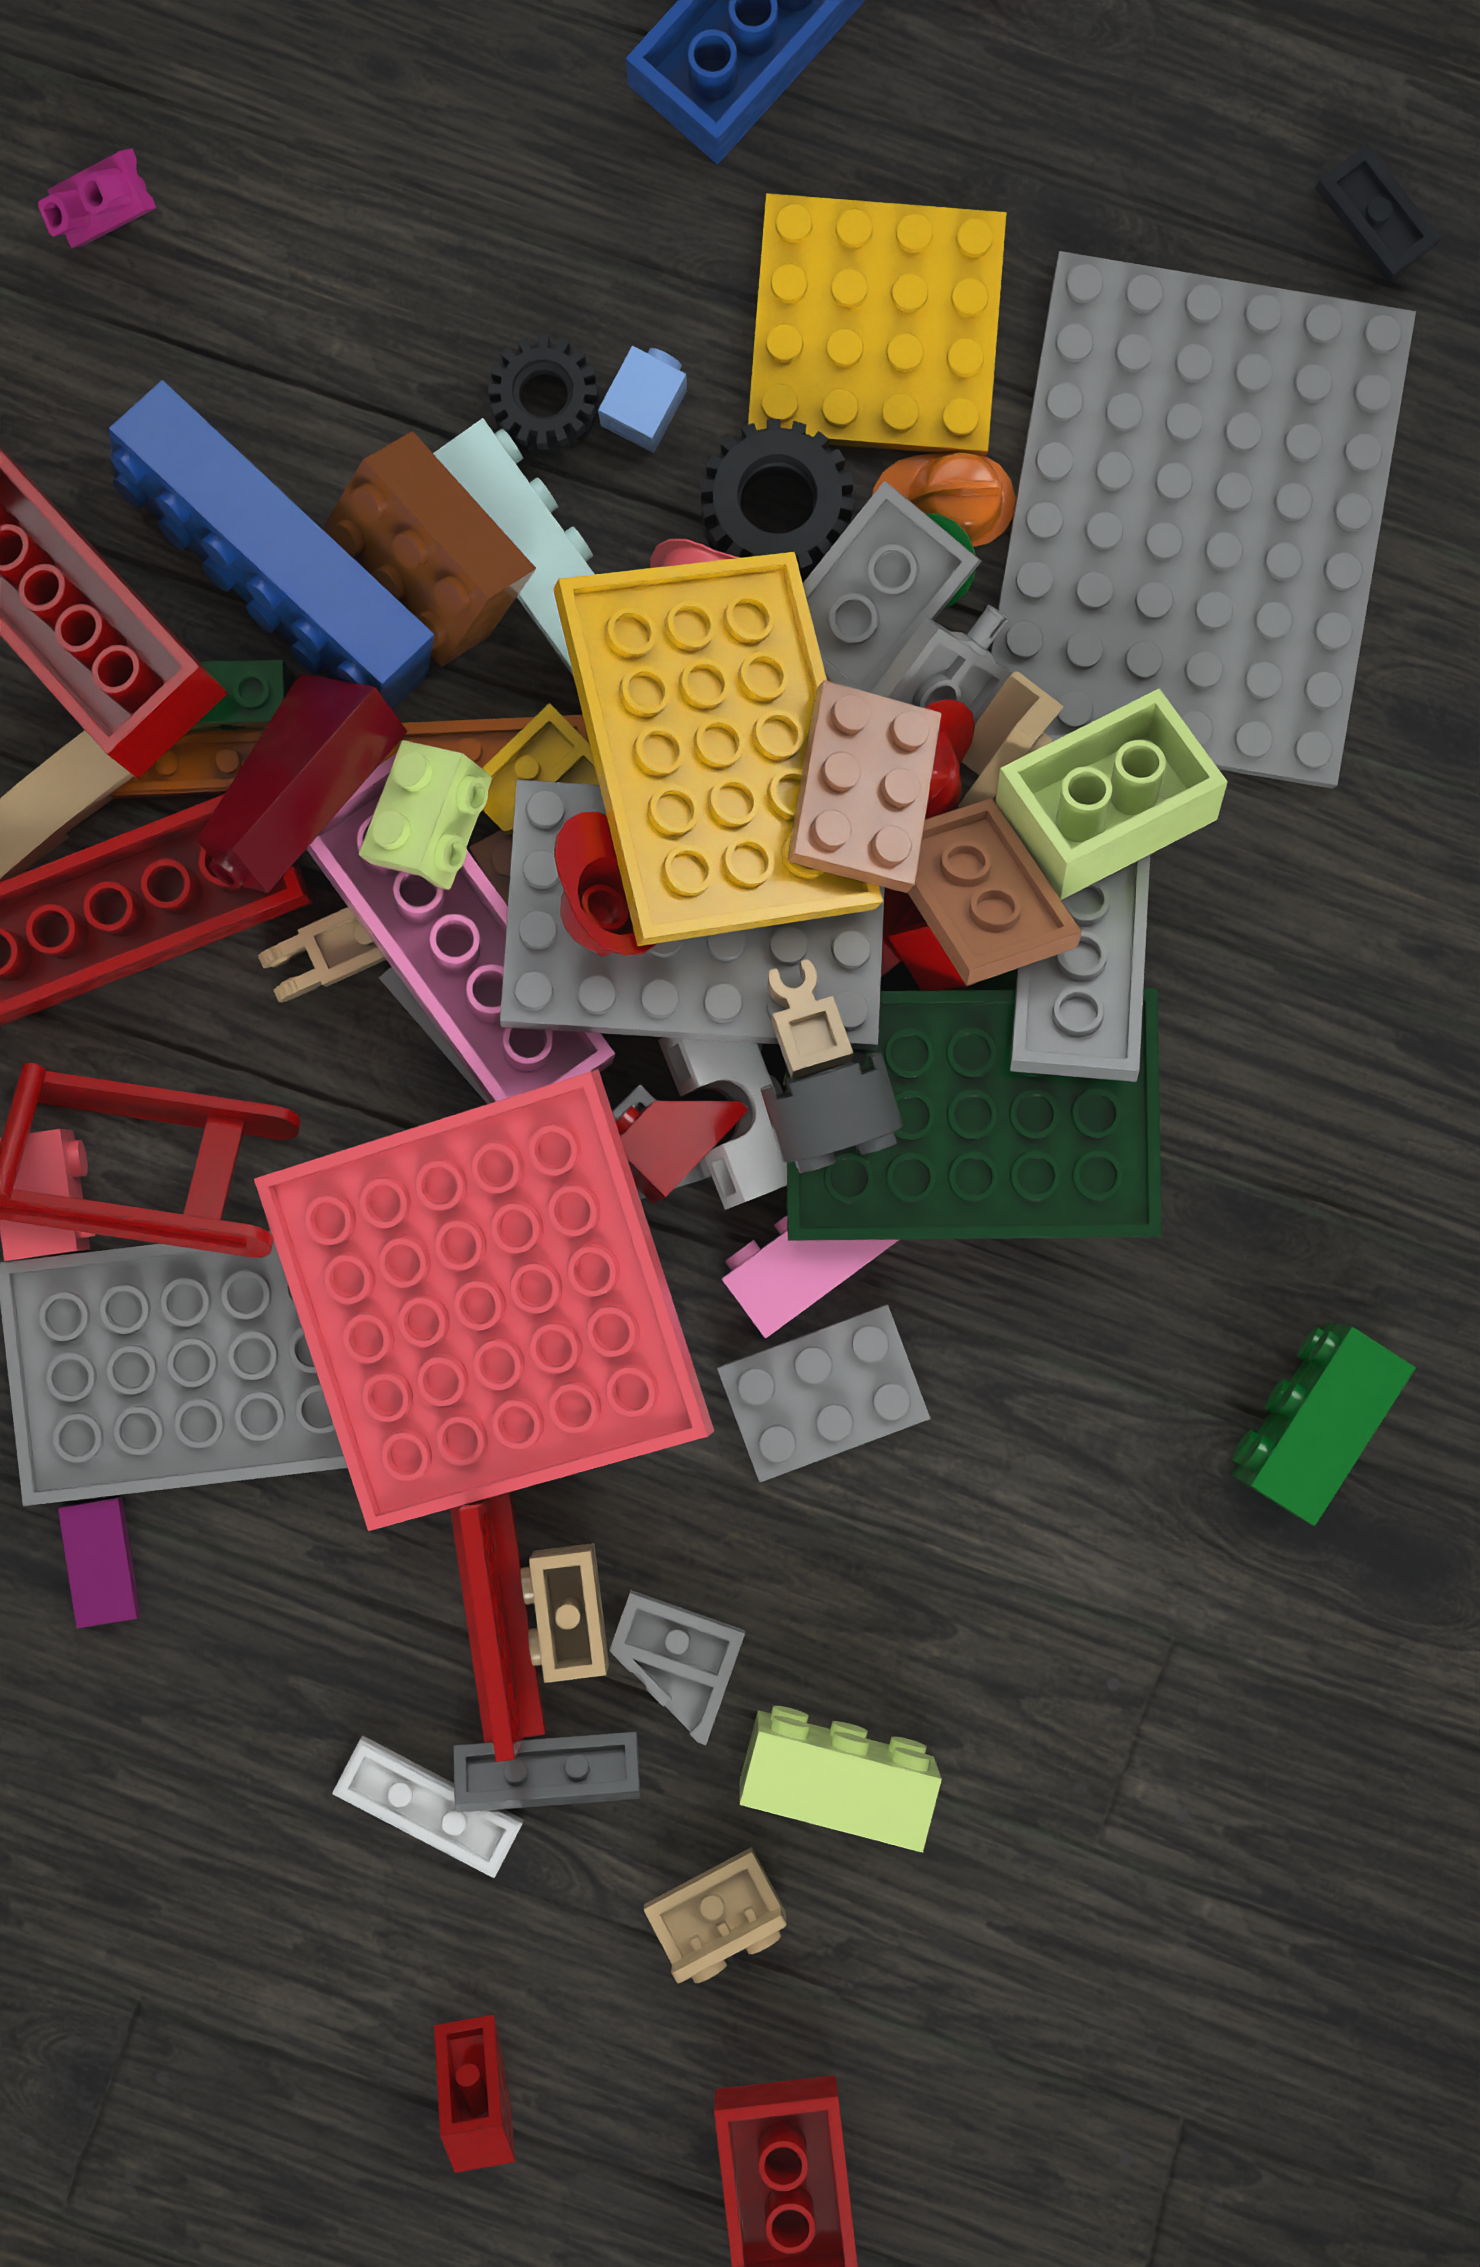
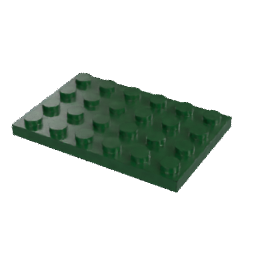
M1158 988L1143 989L1140 1068L1137 1082L1010 1071L1016 990L880 991L878 1046L876 1050L852 1049V1060L854 1064L859 1063L860 1069L870 1067L867 1054L882 1052L903 1122V1127L894 1131L897 1144L867 1154H860V1151L856 1150L855 1146L833 1152L836 1160L834 1164L804 1173H799L795 1162H787L788 1241L1162 1237ZM786 1065V1078H788L790 1074Z

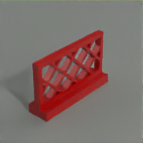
M508 1492L450 1508L484 1743L493 1742L496 1762L515 1760L524 1737L544 1735L546 1733L537 1665H532L528 1632L531 1628L528 1604H525L521 1581L522 1561L512 1493Z

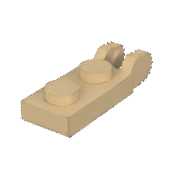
M349 907L298 929V935L278 943L258 955L263 968H274L287 963L290 959L307 950L315 969L302 975L291 977L281 982L273 990L279 1003L299 997L320 985L330 986L386 960Z

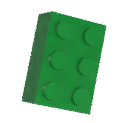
M1328 1322L1323 1330L1315 1327L1307 1336L1297 1354V1358L1303 1361L1291 1381L1283 1378L1275 1386L1264 1406V1409L1269 1411L1270 1414L1257 1433L1251 1429L1244 1435L1231 1459L1237 1463L1231 1473L1232 1476L1313 1526L1321 1518L1416 1369V1367L1354 1327Z

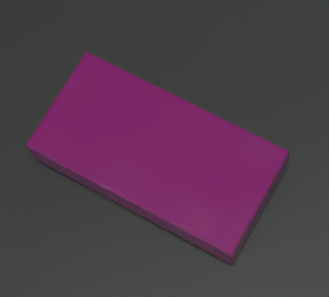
M122 1496L59 1507L58 1513L76 1628L139 1618L141 1613Z

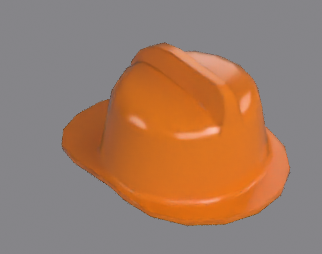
M962 452L916 455L898 460L882 472L872 492L873 495L884 481L888 482L924 513L941 514L956 521L969 535L973 547L989 544L1005 532L1013 518L1016 501L1012 481L1000 464L985 455Z

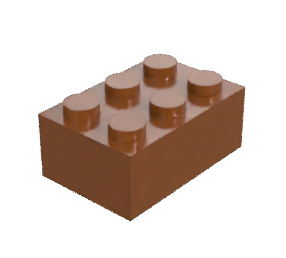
M413 431L362 460L322 528L323 531L434 633L431 656L441 667L491 635L536 570V567Z

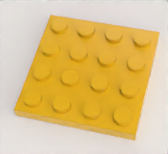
M766 193L748 425L754 423L756 430L767 428V420L780 419V428L792 429L793 421L806 424V434L812 437L818 431L829 438L828 445L927 453L962 452L987 456L1007 212Z

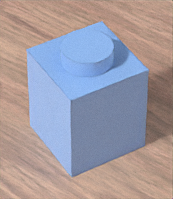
M632 346L598 409L601 426L654 453L687 392L686 373L680 371L681 363L659 349L650 348L648 353Z

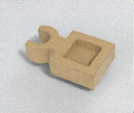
M808 959L800 962L799 971L804 983L799 987L790 988L785 986L780 979L777 968L770 970L768 977V991L771 998L777 1004L786 1008V1010L773 1013L771 1023L791 1079L851 1062L853 1058V1050L834 997L830 996L815 1001L814 992L817 983V972L814 965Z

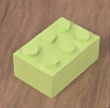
M1159 688L1001 767L995 803L1060 900L1216 821L1228 781Z
M773 1706L771 1714L758 1710L740 1777V1805L923 1853L942 1780L934 1756L925 1754L927 1746L902 1737H891L890 1744L866 1739L868 1732L866 1729L840 1721H832L830 1729L808 1724V1715L806 1713L788 1707Z

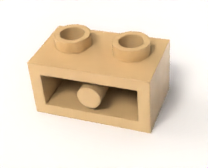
M595 1544L535 1550L529 1558L530 1567L521 1568L525 1604H535L537 1628H530L528 1632L532 1665H542L544 1683L606 1675L609 1667Z

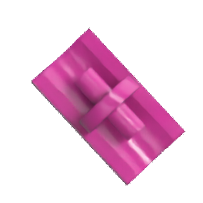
M132 148L120 150L47 189L49 196L39 200L38 207L49 234L53 237L65 234L71 248L80 247L156 209L153 198L146 191L144 180L137 174V159Z

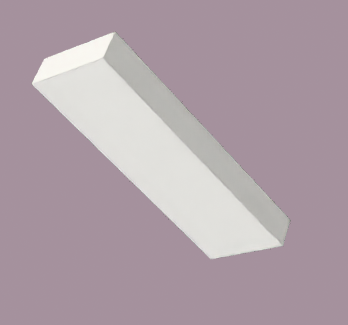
M364 1736L359 1740L332 1793L495 1878L524 1819L505 1809L457 1813L453 1782Z

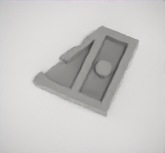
M630 1590L609 1651L629 1672H633L644 1683L646 1690L663 1707L666 1706L690 1731L689 1734L698 1743L706 1745L744 1639L745 1630Z

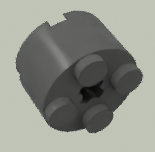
M882 1052L867 1054L870 1067L860 1069L859 1063L854 1064L852 1060L851 1062L795 1079H791V1077L785 1078L788 1091L777 1095L771 1084L760 1089L782 1162H795L799 1173H804L834 1164L836 1160L833 1152L855 1146L856 1150L860 1151V1154H867L897 1144L894 1131L903 1127V1122Z

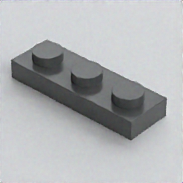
M636 1732L523 1740L515 1760L496 1762L493 1743L453 1745L454 1798L457 1813L641 1799Z

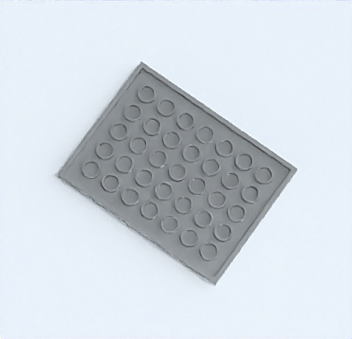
M1059 251L997 609L1009 619V622L1004 625L992 641L990 650L993 658L1003 663L1012 673L1015 671L1020 672L1064 706L1045 732L1047 735L1065 736L1160 688L1219 770L1330 789L1338 785L1416 311Z

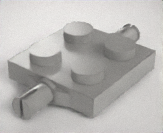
M988 604L968 634H965L963 632H951L925 617L870 693L923 708L932 702L944 699L961 701L972 712L974 723L976 724L1005 681L1012 674L1003 663L993 658L992 654L987 650L1004 625L1009 622V619Z

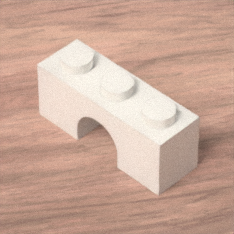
M663 1037L658 1040L680 1097L698 1090L710 1089L721 1093L729 1101H740L748 1109L745 1115L736 1123L734 1133L728 1142L711 1149L705 1156L724 1209H729L787 1186V1162L784 1163L781 1160L760 1089L771 1084L776 1095L783 1093L777 1079L769 1075L760 1053L762 1051V1043Z

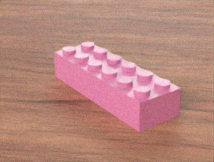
M397 753L384 761L373 771L307 847L309 854L490 1103L599 1069V1072L606 1069L613 1063L615 1053L601 1033L500 1026L508 906L468 851L466 852L465 861L457 871L452 887L449 890L436 887L422 876L371 864L358 855Z

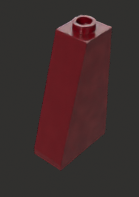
M301 674L296 679L197 838L198 843L212 858L209 863L210 869L222 882L234 889L244 886L268 893L408 731L376 687L308 674Z

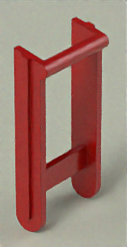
M25 1063L21 1068L0 1141V1220L251 1258L268 1256L271 1253L274 1241L273 1236L268 1231L250 1224L223 1221V1215L243 1134L277 1140L293 1139L299 1134L301 1119L295 1112L280 1106L50 1072L38 1064ZM37 1104L204 1128L184 1213L177 1214L14 1189Z

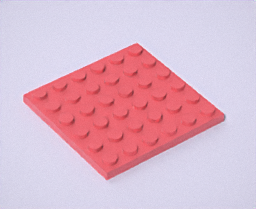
M599 1069L254 1178L368 1531L705 1438L714 1432Z

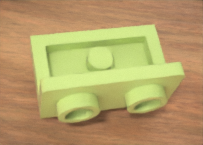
M402 740L358 855L371 864L419 875L436 887L449 890L452 887L457 871L465 861L467 845L479 813L487 803L488 789L492 780L491 775L463 753Z

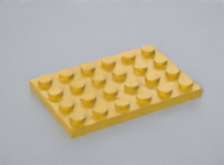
M795 552L559 578L553 591L637 946L875 910L883 902L878 885L787 862L816 689L823 680L827 681Z

